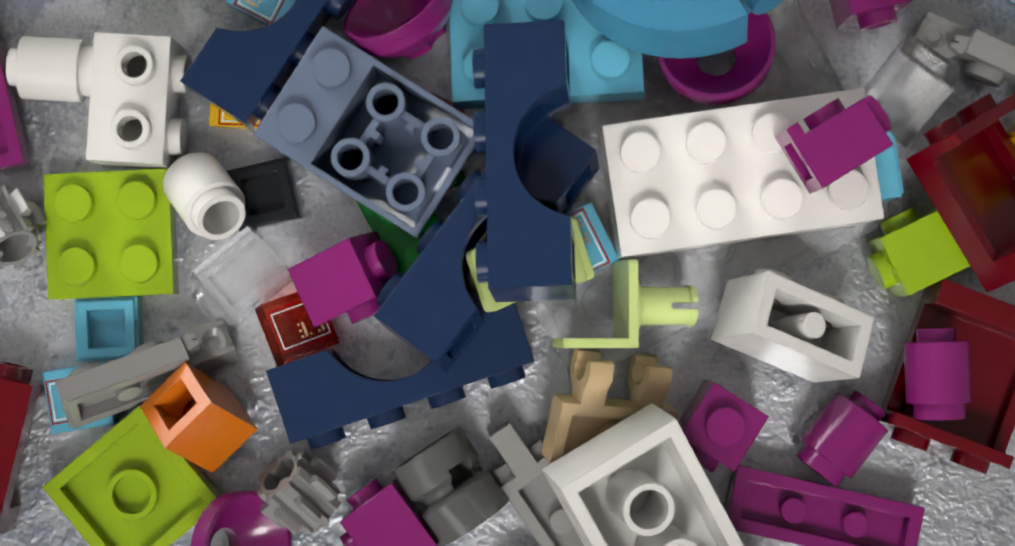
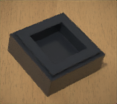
M288 157L227 170V173L245 197L246 214L239 232H250L303 219L291 163Z

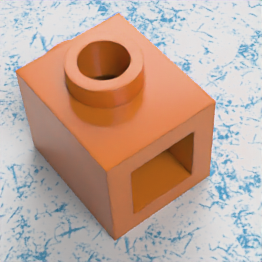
M186 362L140 406L166 449L212 473L258 429L230 388Z

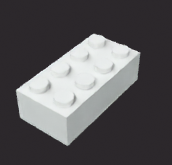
M865 88L603 125L598 133L613 241L618 259L866 224L884 219L875 157L823 189L809 194L775 139L778 134L797 122L806 134L810 130L805 124L804 118L838 97L846 109L866 97Z
M653 403L542 469L584 546H744L678 421Z

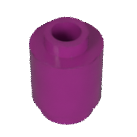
M956 328L916 329L917 341L904 342L906 403L912 404L913 419H965V403L972 402L970 340H956Z
M856 390L849 398L837 392L800 440L804 445L796 454V457L833 486L837 487L845 476L852 479L888 433V430L880 423V420L886 413Z

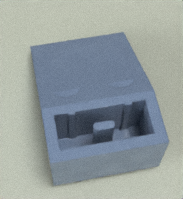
M322 26L253 134L271 148L416 238L421 234L475 148L473 120L324 26Z

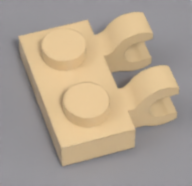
M575 348L570 364L572 394L553 395L541 454L549 463H553L651 403L677 420L679 411L669 402H664L671 385L672 368L670 366L658 365L659 357L656 355L633 353L627 375L630 390L629 399L606 398L613 380L614 363L612 361L600 360L602 352L599 350Z

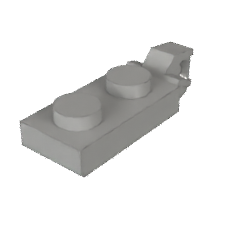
M930 11L923 15L912 36L909 49L932 64L952 57L968 64L964 71L966 75L984 84L1000 87L1002 81H1006L1015 86V46L978 29L973 31Z
M223 320L192 325L188 334H182L181 337L167 342L151 341L135 348L130 355L105 364L89 363L73 370L68 377L55 381L69 427L76 429L142 405L184 362L203 373L236 362L235 346Z
M509 421L489 433L490 440L505 460L504 464L493 471L501 482L499 486L540 546H584L542 471L544 467L551 464L541 454L543 442L538 439L526 447Z

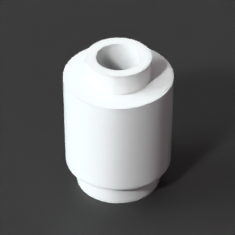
M23 36L19 41L18 47L10 48L6 58L7 82L10 86L17 87L21 99L85 102L87 96H90L93 46H88L85 39Z
M204 152L189 153L178 158L168 168L163 180L164 193L190 231L210 240H221L233 235L241 227L246 214L244 194L214 156Z

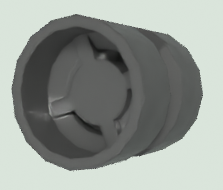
M460 426L443 435L392 471V474L410 501H422L426 506L421 518L440 546H446L470 532L509 502L490 471H478L475 464L479 454Z

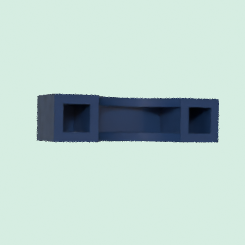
M296 0L282 17L265 27L249 31L215 28L180 81L192 93L254 132L255 129L253 127L258 120H263L322 26L326 25L330 17L339 20L346 13L353 0Z
M565 21L485 24L484 48L473 49L472 54L475 88H485V112H474L473 118L476 152H486V176H476L474 184L477 217H487V242L476 243L478 283H488V289L495 302L576 299L575 233L571 218L539 203L529 194L520 179L521 156L533 131L551 115L571 106L569 42Z
M547 118L533 131L524 147L520 162L521 182L529 194L539 203L565 215L600 169L596 149L552 119ZM486 168L483 172L475 170L466 178L456 195V202L459 204L444 224L436 221L424 233L416 249V252L420 255L405 275L399 272L385 284L377 298V304L380 308L373 315L388 331L445 373L485 322L472 297L470 269L466 260V252L475 248L477 242H482L487 237V217H477L474 195L475 177L486 176Z
M480 299L474 300L485 322L446 373L430 362L419 372L408 377L377 379L353 369L334 349L266 370L290 444L307 439L310 450L347 438L343 426L367 418L370 430L406 418L403 406L427 398L430 409H434L466 398L464 385L487 378L490 389L525 378L526 374L523 365L535 362L516 304L513 303L497 311L486 312L482 307Z

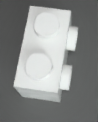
M94 32L86 146L87 161L100 166L165 169L169 168L176 161V155L183 156L185 154L188 137L187 121L185 118L179 117L180 93H188L189 89L180 80L190 67L191 59L189 55H183V47L172 37Z
M757 269L753 275L727 280L711 340L814 383L860 378L874 317L844 304L842 299L834 295L816 292L793 282L790 276L771 269Z

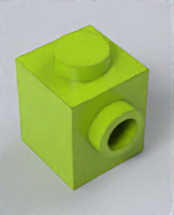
M914 207L896 213L878 223L883 232L882 234L866 241L872 252L871 255L866 257L871 275L880 289L884 291L889 288L893 297L912 295L970 266L936 208L920 216L917 215Z

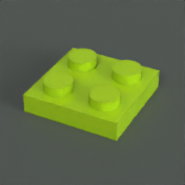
M168 168L43 174L48 300L179 294L175 208L163 190V180Z
M141 405L42 487L90 546H171L193 528L206 507L213 500L221 496L196 464L169 451L163 446L141 410Z

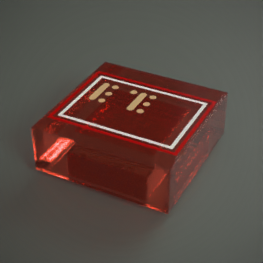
M298 291L254 308L277 367L340 343L332 321L314 328Z

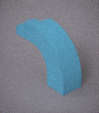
M783 0L571 1L594 28L614 42L647 55L682 59L714 55L746 43L748 14L751 12L755 15L764 14L777 7Z

